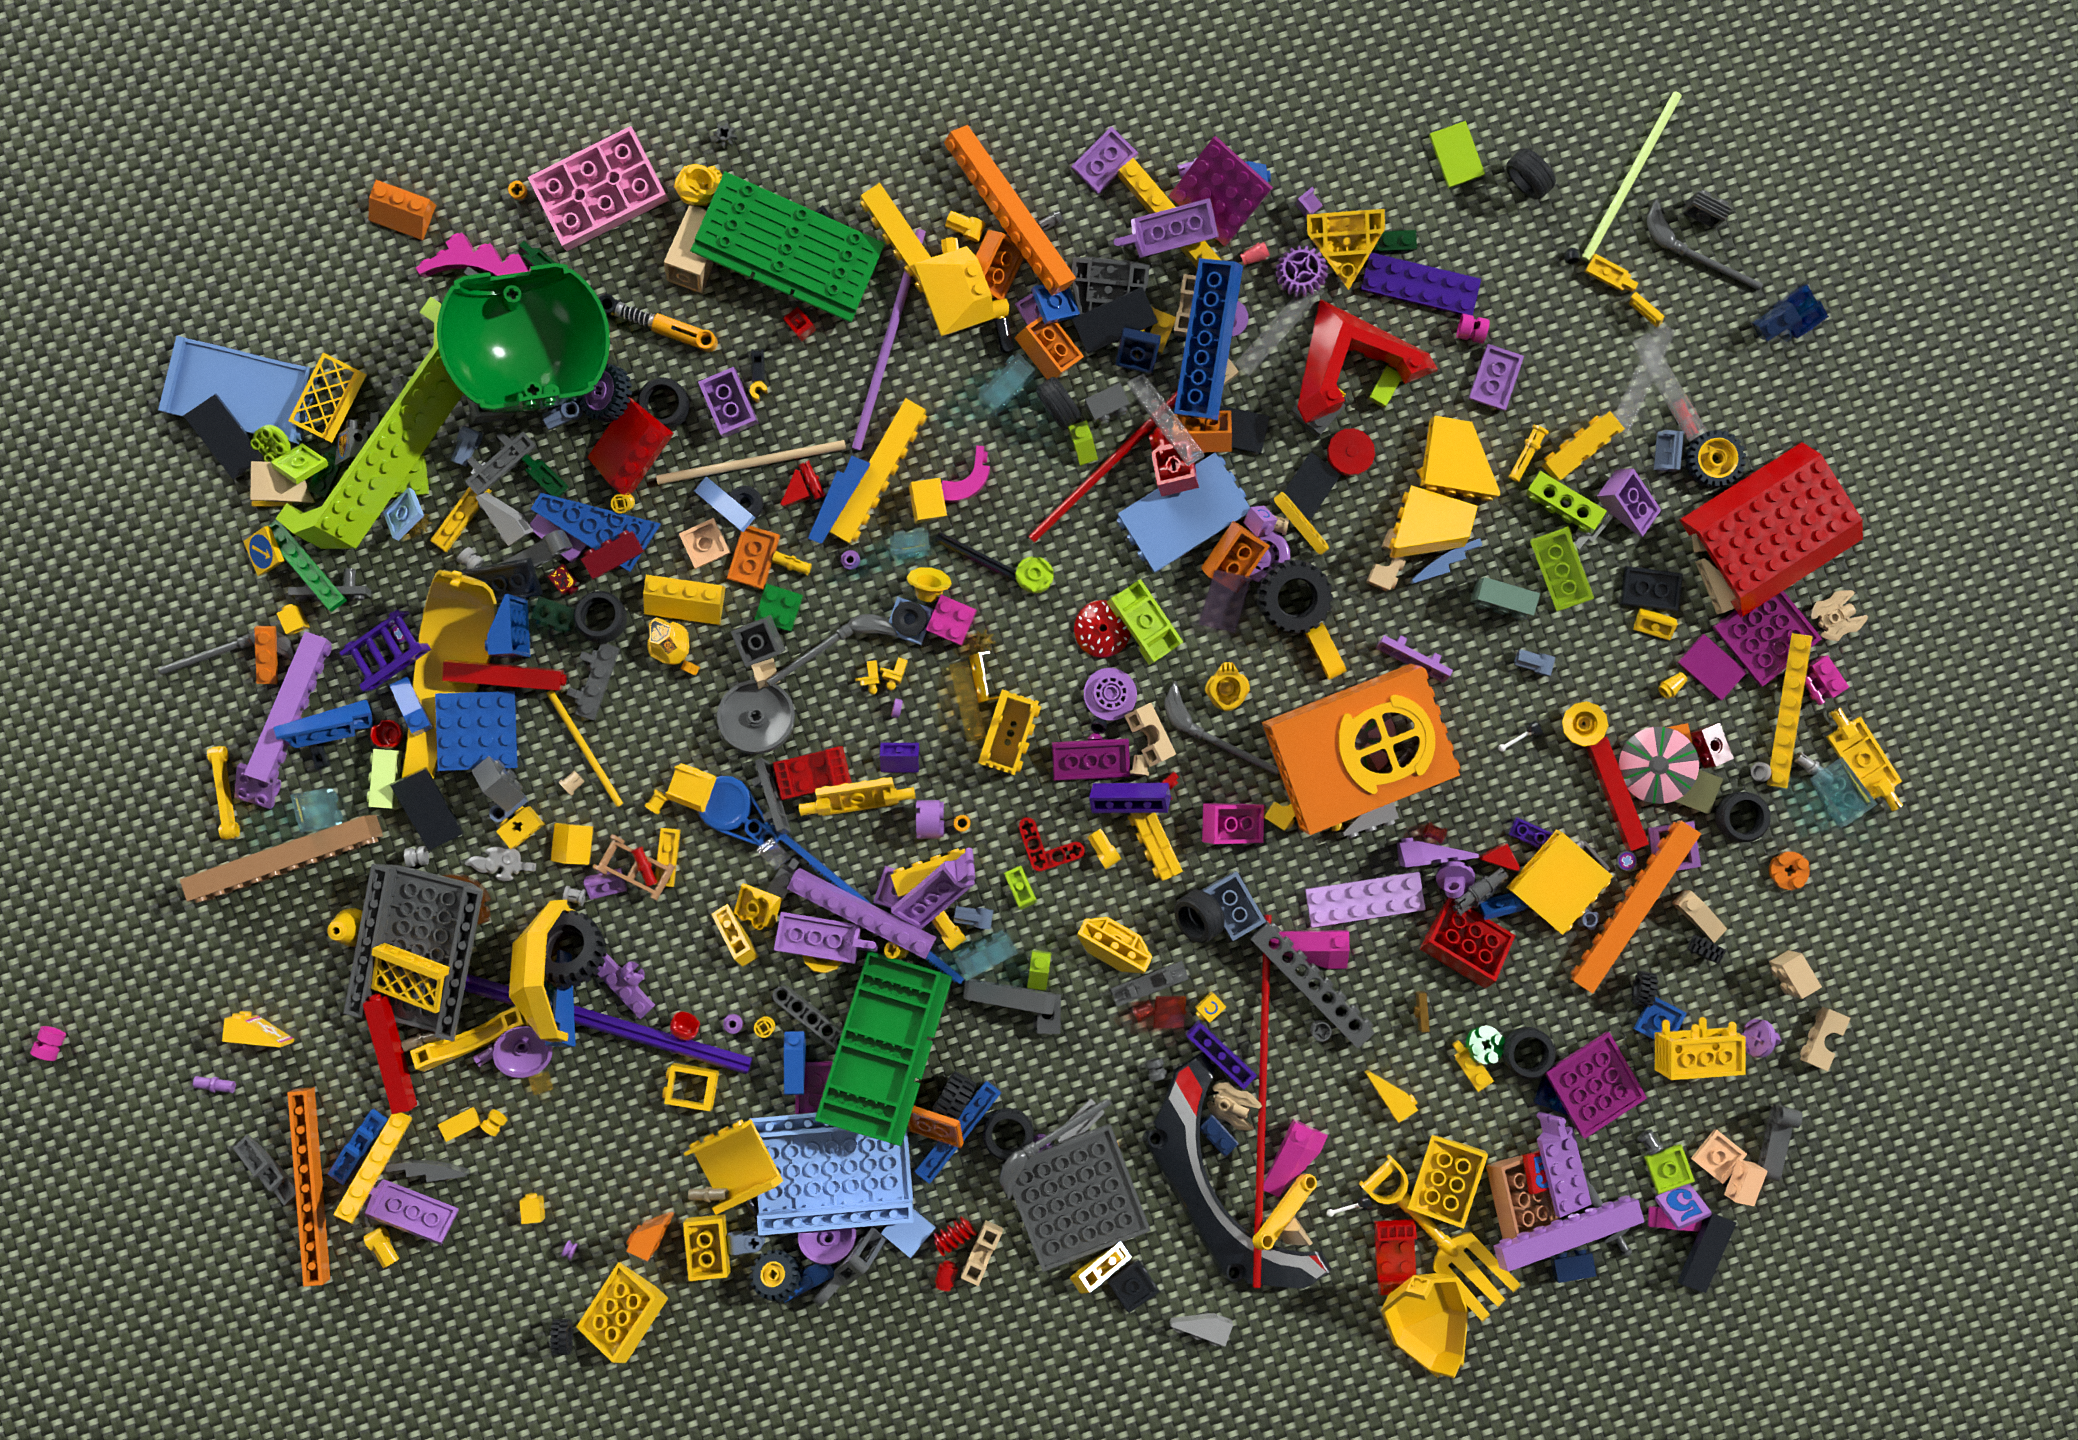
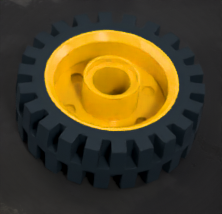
M1712 430L1701 434L1690 443L1686 451L1685 461H1687V464L1685 466L1686 469H1689L1688 474L1693 476V480L1695 482L1698 481L1699 485H1705L1708 488L1726 486L1736 480L1740 473L1743 472V466L1746 464V461H1744L1746 453H1743L1745 448L1740 445L1741 441L1739 439H1735L1736 436L1734 434H1728V431ZM1713 454L1718 457V464L1713 462Z

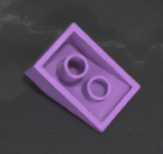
M1634 468L1615 470L1597 495L1609 513L1640 537L1644 536L1661 511Z

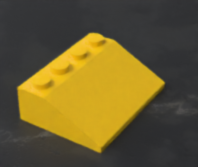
M1431 1135L1408 1209L1464 1229L1488 1157L1487 1152L1463 1143Z
M618 1262L576 1328L611 1362L626 1363L668 1300V1297L655 1285Z

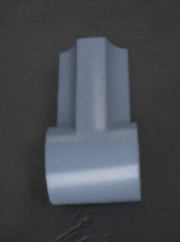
M571 401L542 414L546 426L551 430L571 420H578L583 415L581 405ZM575 406V413L569 415V408Z
M462 426L457 436L458 443L451 461L468 467L469 463L467 460L472 457L474 450L479 447L483 434L469 427Z
M1518 649L1514 665L1533 670L1534 673L1551 676L1555 657Z
M525 796L508 812L497 804L490 809L489 816L495 822H503L529 801ZM499 808L504 811V816L501 819L496 815Z
M956 906L954 922L974 925L976 928L991 929L994 910Z

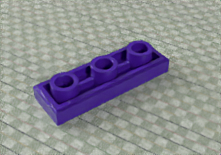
M1515 817L1508 835L1539 849L1553 834ZM1539 834L1542 836L1541 841L1537 840Z

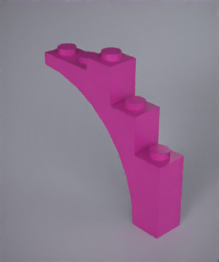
M463 233L452 235L449 238L450 240L446 241L449 249L439 251L436 254L437 256L421 261L420 265L416 267L418 273L424 278L438 272L452 269H467V267L486 273L490 272L494 276L529 271L528 266L519 254L509 255L505 258L506 261L503 262L491 243L483 244L475 251Z

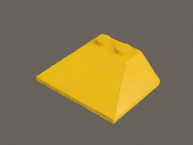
M967 246L913 264L941 337L994 319L990 289L978 258Z

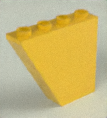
M1433 416L1429 420L1421 487H1426V490L1433 492L1437 491V489L1444 490L1445 494L1450 495L1462 493L1463 497L1467 498L1479 496L1485 501H1493V499L1500 496V490L1472 422L1441 416Z
M1411 485L1409 491L1404 492L1401 503H1404V507H1400L1397 515L1400 521L1399 523L1396 522L1393 533L1396 536L1391 538L1388 549H1392L1390 557L1397 558L1465 547L1471 534L1478 506Z

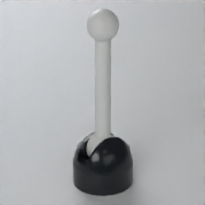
M1534 720L1529 723L1526 728L1527 731L1506 744L1499 745V751L1504 752L1507 747L1528 735L1537 737L1543 734L1537 721Z
M1366 1194L1359 1198L1358 1203L1335 1210L1328 1209L1326 1214L1332 1217L1336 1213L1357 1207L1368 1211L1372 1210L1373 1206L1369 1194Z

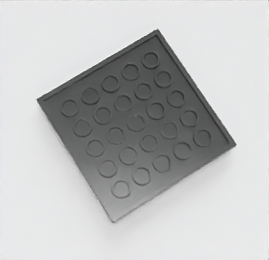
M1110 1123L1039 1150V1153H1036L1027 1160L1012 1192L1042 1272L1151 1231Z

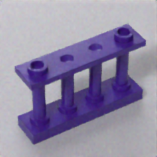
M395 610L391 612L388 619L358 640L347 643L344 646L345 649L339 652L341 656L352 655L365 676V681L359 684L362 691H373L431 650L428 643L416 642L404 623L403 619L410 614L408 611ZM395 624L409 644V650L405 653H401L388 631ZM379 635L383 636L395 656L394 661L390 664L386 663L373 641ZM365 645H367L380 666V671L375 674L371 673L358 651Z

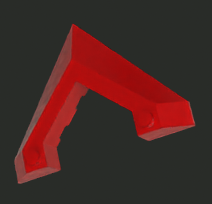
M1320 299L1297 408L1305 423L1339 411L1345 399L1336 383L1348 350H1356L1364 353L1363 356L1389 363V366L1396 368L1404 384L1434 373L1438 368L1429 353Z

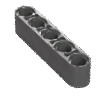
M965 979L963 999L1043 1014H1053L1056 994L977 979Z
M781 985L774 990L773 1000L837 1050L838 1039L841 1037L843 1028L790 987ZM779 990L786 991V999L778 997ZM794 1002L802 1004L801 1011L794 1010ZM809 1014H815L818 1021L811 1023L808 1020ZM826 1025L831 1026L833 1033L830 1035L825 1034L823 1027Z

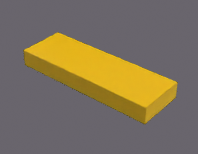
M660 828L658 862L666 866L669 863L677 866L681 830ZM656 866L655 877L659 882L665 870ZM676 867L665 886L674 887Z

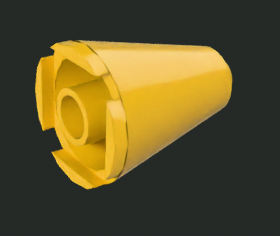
M356 908L340 911L328 926L327 932L329 937L342 945L356 946L363 911Z

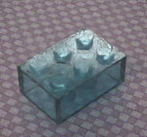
M1019 353L1015 357L1012 355L1005 362V368L1002 371L998 369L992 376L993 380L989 384L985 383L978 390L979 402L995 417L1035 377V369Z
M1001 929L993 933L991 939L986 940L984 938L976 942L974 948L969 949L967 947L959 951L955 961L967 981L1018 954V949L1008 930L1003 931Z

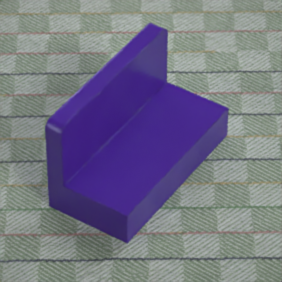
M881 743V772H919V743Z

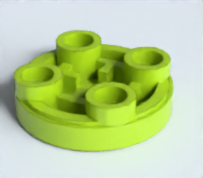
M264 425L257 429L250 442L253 449L260 451L265 462H272L291 450L286 434L273 425Z

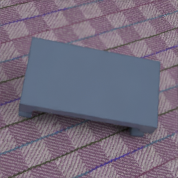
M1663 430V432H1657L1654 470L1669 472L1680 470L1684 431Z

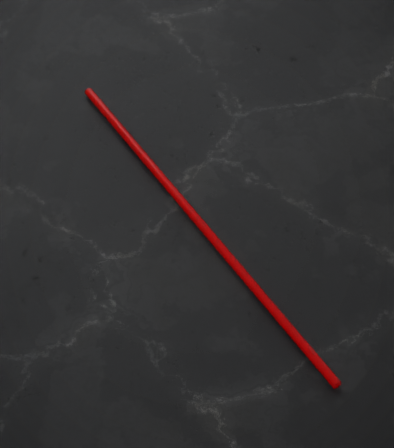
M1264 915V919L1270 924L1272 915ZM1264 952L1262 964L1258 1097L1262 1107L1258 1109L1254 1235L1263 1225L1270 959ZM1255 1247L1253 1287L1261 1288L1262 1250Z

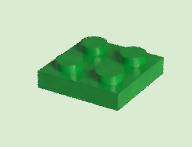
M766 583L755 620L771 615L776 627L792 632L803 595Z

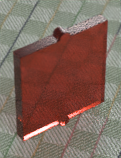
M1156 996L1155 1010H1153V1028H1184V1019L1187 1013L1185 1010L1186 996Z

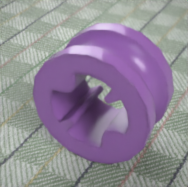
M569 1240L561 1256H567L568 1260H571L578 1244H572Z

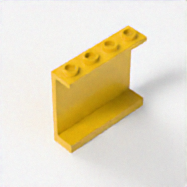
M1556 829L1506 888L1517 895L1553 926L1557 932L1563 935L1572 928L1573 922L1585 913L1586 907L1597 899L1598 893L1610 884L1613 876L1568 836Z
M741 1119L732 1124L733 1127L730 1129L728 1126L718 1131V1135L714 1136L712 1133L704 1137V1141L701 1143L697 1140L689 1145L690 1149L684 1152L685 1156L692 1153L695 1154L712 1188H727L729 1191L728 1199L719 1200V1203L712 1208L715 1215L774 1189L783 1182L751 1119L745 1122Z

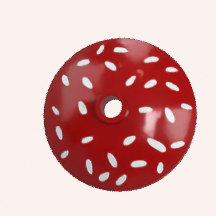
M1106 600L1094 601L1086 605L1078 613L1074 624V635L1078 645L1086 653L1094 657L1106 658L1116 655L1124 649L1131 635V632L1120 616H1115ZM1100 625H1105L1107 630L1105 632L1100 631Z

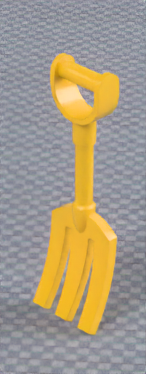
M1388 1154L1386 1156L1388 1160L1364 1183L1360 1181L1359 1185L1379 1203H1396L1437 1243L1439 1249L1434 1258L1433 1270L1436 1273L1457 1277L1466 1305L1484 1322L1490 1316L1489 1312L1448 1265L1452 1262L1497 1307L1505 1301V1298L1463 1251L1464 1249L1468 1248L1513 1292L1521 1284L1510 1272L1499 1268L1497 1259L1472 1232H1463L1449 1237L1427 1215L1408 1209L1411 1196L1407 1193L1409 1184L1407 1174L1395 1159ZM1396 1168L1399 1170L1401 1182L1396 1192L1387 1196H1380L1372 1192Z

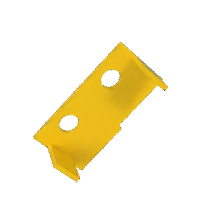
M990 651L969 656L978 703L999 698V696L989 698L981 655L989 654Z

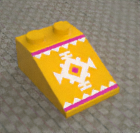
M239 1011V1013H233L232 1016L224 1018L222 1042L283 1047L294 1042L293 1037L260 1016L251 1015L252 1012Z

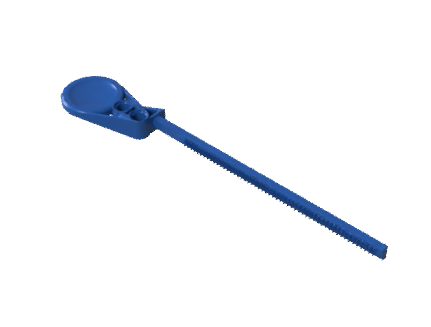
M732 776L716 777L705 811H698L700 818L706 825L717 831L764 848L775 847L782 840L806 859L809 865L812 864L815 870L818 869L817 872L823 873V877L829 878V881H832L831 884L835 883L834 886L837 885L840 889L872 904L791 837L777 832L775 825L768 822L763 823L759 819L750 820L748 817L752 811V802L762 818L764 812L742 781ZM752 822H756L759 825L757 833H753L750 830ZM744 823L745 831L752 839L735 834L729 830L736 829ZM767 834H771L774 837L772 845L765 843L764 839ZM932 951L929 952L926 960L929 959V962L932 961V965L938 966L937 969L940 968V972L943 970V974L946 973V975L953 976L952 980L954 982L962 983L964 980L963 976Z

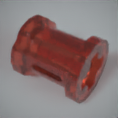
M1428 821L1422 836L1424 838H1432L1442 844L1447 834V828H1440Z
M1147 1000L1145 1004L1137 1008H1132L1139 1023L1151 1015L1156 1016L1150 1000Z

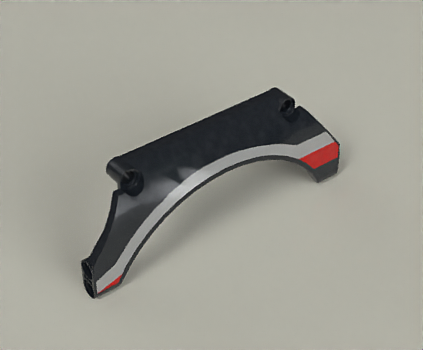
M1201 1052L1174 1070L1163 1104L1153 1122L1155 1129L1147 1130L1143 1134L1142 1140L1221 1276L1232 1282H1237L1244 1278L1246 1283L1253 1284L1254 1245L1252 1240L1254 1235L1243 1228L1226 1211L1217 1198L1204 1168L1200 1146V1119L1205 1095L1215 1069L1207 1055ZM1152 1134H1155L1157 1137L1154 1144L1150 1141ZM1274 1245L1269 1250H1262L1261 1285L1305 1289L1332 1270L1322 1251H1294ZM1233 1267L1235 1273L1230 1277L1229 1270Z

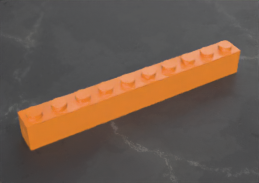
M966 125L951 131L944 141L946 148L1032 267L1034 273L1037 274L1044 287L1051 296L1068 289L1076 277L970 127Z
M1678 820L1670 825L1667 830L1669 834L1666 838H1662L1657 845L1658 851L1655 855L1652 853L1646 861L1648 865L1644 871L1641 869L1636 875L1635 879L1637 881L1634 886L1628 887L1624 894L1626 897L1623 902H1619L1615 906L1613 917H1609L1603 924L1604 930L1601 934L1598 933L1592 941L1594 944L1592 948L1584 952L1581 957L1583 961L1572 970L1570 974L1572 975L1571 980L1593 994L1701 835L1700 832L1685 822Z
M315 1087L298 1088L287 1092L303 1287L323 1285L329 1281L330 1267Z

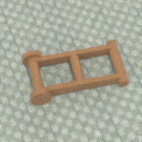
M611 834L609 838L612 839V842L599 865L594 864L593 869L603 875L609 872L651 893L650 898L657 901L676 866L670 863L666 866L646 856L653 865L665 870L653 890L634 880L638 873L636 861L627 876L607 867L617 847L629 853L633 850L624 845L625 841Z

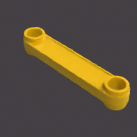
M216 746L208 749L207 757L213 767L221 820L219 835L223 840H230L240 836V828L238 823L235 822L226 761H228L229 754L225 746Z
M1301 1174L1296 1178V1181L1260 1230L1254 1235L1252 1242L1255 1248L1269 1250L1273 1247L1288 1223L1310 1193L1316 1188L1317 1180L1313 1175Z

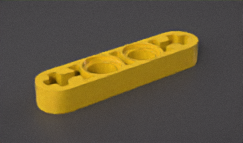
M1284 492L1274 497L1277 506L1314 550L1320 555L1329 549L1328 544Z

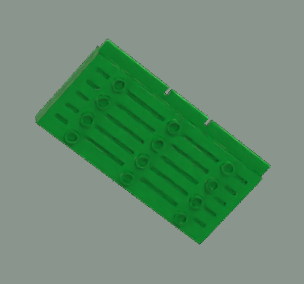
M724 171L695 236L690 252L749 278L751 273H754L753 280L787 295H790L791 290L795 292L792 297L851 323L885 243Z
M867 951L815 1121L902 1146L920 1083L914 1082L915 1078L922 1080L933 1043L927 1040V1037H935L953 976L901 960L889 959L884 955Z

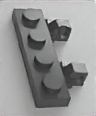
M503 431L497 434L496 437L503 443L502 450L487 463L480 464L473 456L467 460L473 470L471 471L472 475L465 483L477 496L487 491L516 466L526 454L531 453L537 447L524 431L516 438L513 436L508 438Z
M601 643L598 652L593 650L592 654L581 652L579 659L591 662L589 666L592 668L586 686L582 687L581 691L569 687L566 694L576 698L575 703L579 704L576 711L577 715L591 720L596 719L621 648Z

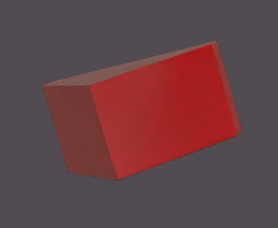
M796 307L783 318L801 342L816 331L813 323L799 307Z
M795 469L781 501V505L785 508L811 498L803 476L797 469Z
M1507 843L1494 847L1479 855L1478 858L1511 870H1520V866Z

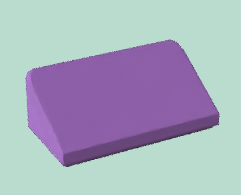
M622 868L614 869L623 874ZM609 872L606 875L598 873L584 878V886L590 900L627 891L625 880Z

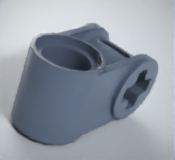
M757 1230L735 1231L727 1234L729 1255L755 1253L765 1243V1235L758 1236Z

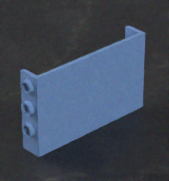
M1216 452L1195 465L1199 488L1162 497L1159 489H1156L1117 514V523L1121 529H1126L1129 534L1127 535L1129 542L1132 546H1137L1139 558L1142 562H1147L1153 573H1156L1226 529L1232 521L1237 522L1247 515L1250 506L1245 500L1246 494L1241 487L1238 488L1236 486L1235 476L1231 471L1228 472L1226 470L1224 459L1221 455L1217 456Z

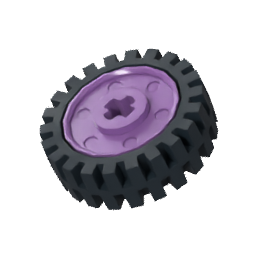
M606 364L604 372L594 390L581 397L583 400L580 401V405L583 406L582 410L586 412L587 416L603 422H613V420H617L619 416L624 414L623 410H626L628 407L626 402L630 403L631 400L628 398V395H632V391L629 390L632 387V384L629 383L630 377L627 376L628 373L624 369L612 364Z

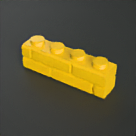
M1130 813L1127 817L1131 826H1136L1138 830L1136 837L1139 843H1144L1147 849L1144 851L1148 862L1152 860L1155 866L1152 868L1156 879L1160 878L1161 881H1164L1183 872L1156 813Z

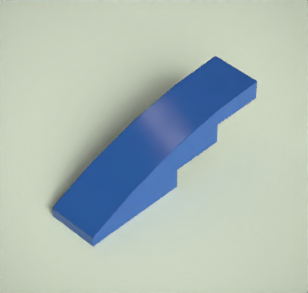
M372 1109L349 1143L345 1145L328 1175L344 1185L369 1151L389 1119L375 1109Z

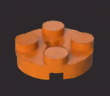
M1784 851L1771 860L1769 875L1776 886L1782 889L1794 890L1803 887L1808 880L1810 873L1809 862L1801 854ZM1791 865L1794 871L1790 876H1787L1788 872H1785V868H1789Z

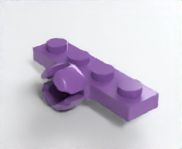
M607 954L603 957L605 960L604 965L598 967L600 971L598 975L639 1019L643 1018L655 1006L638 986L645 977L644 970L641 968L635 973L634 970L639 964L632 961L620 967Z

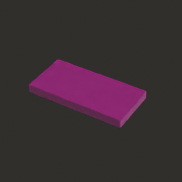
M1129 739L1052 742L1054 781L1130 777Z

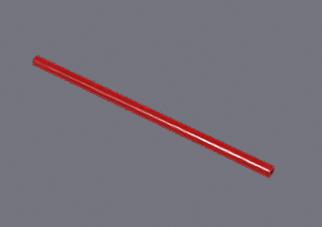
M1177 392L1028 536L1034 543L1175 407Z

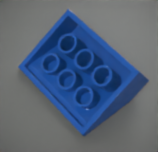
M510 594L504 595L487 634V640H485V650L488 651V655L503 658L531 657L528 600Z

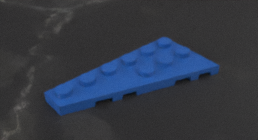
M540 493L531 507V510L586 545L594 548V550L602 548L600 544L609 539L612 542L619 538L617 535L625 530L629 532L634 531L645 550L661 525L657 522ZM642 554L620 566L631 572Z

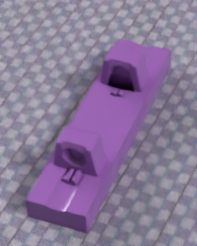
M1384 635L1377 644L1376 649L1407 665L1422 666L1426 669L1429 676L1443 683L1452 674V669L1439 663L1441 655L1434 653L1431 658H1428L1405 646L1407 638L1401 635L1397 641Z

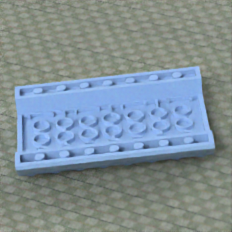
M817 1113L749 1118L756 1127L783 1179V1182L774 1189L757 1196L759 1209L757 1215L758 1236L914 1222L907 1129L902 1146H898L815 1121Z

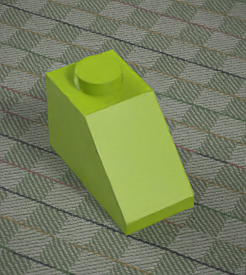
M1087 420L1068 426L1079 465L1097 461L1098 457Z
M1032 950L1027 988L1046 990L1051 952Z

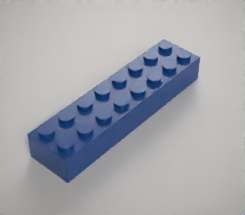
M1199 258L1174 414L1218 421L1243 265L1237 262Z

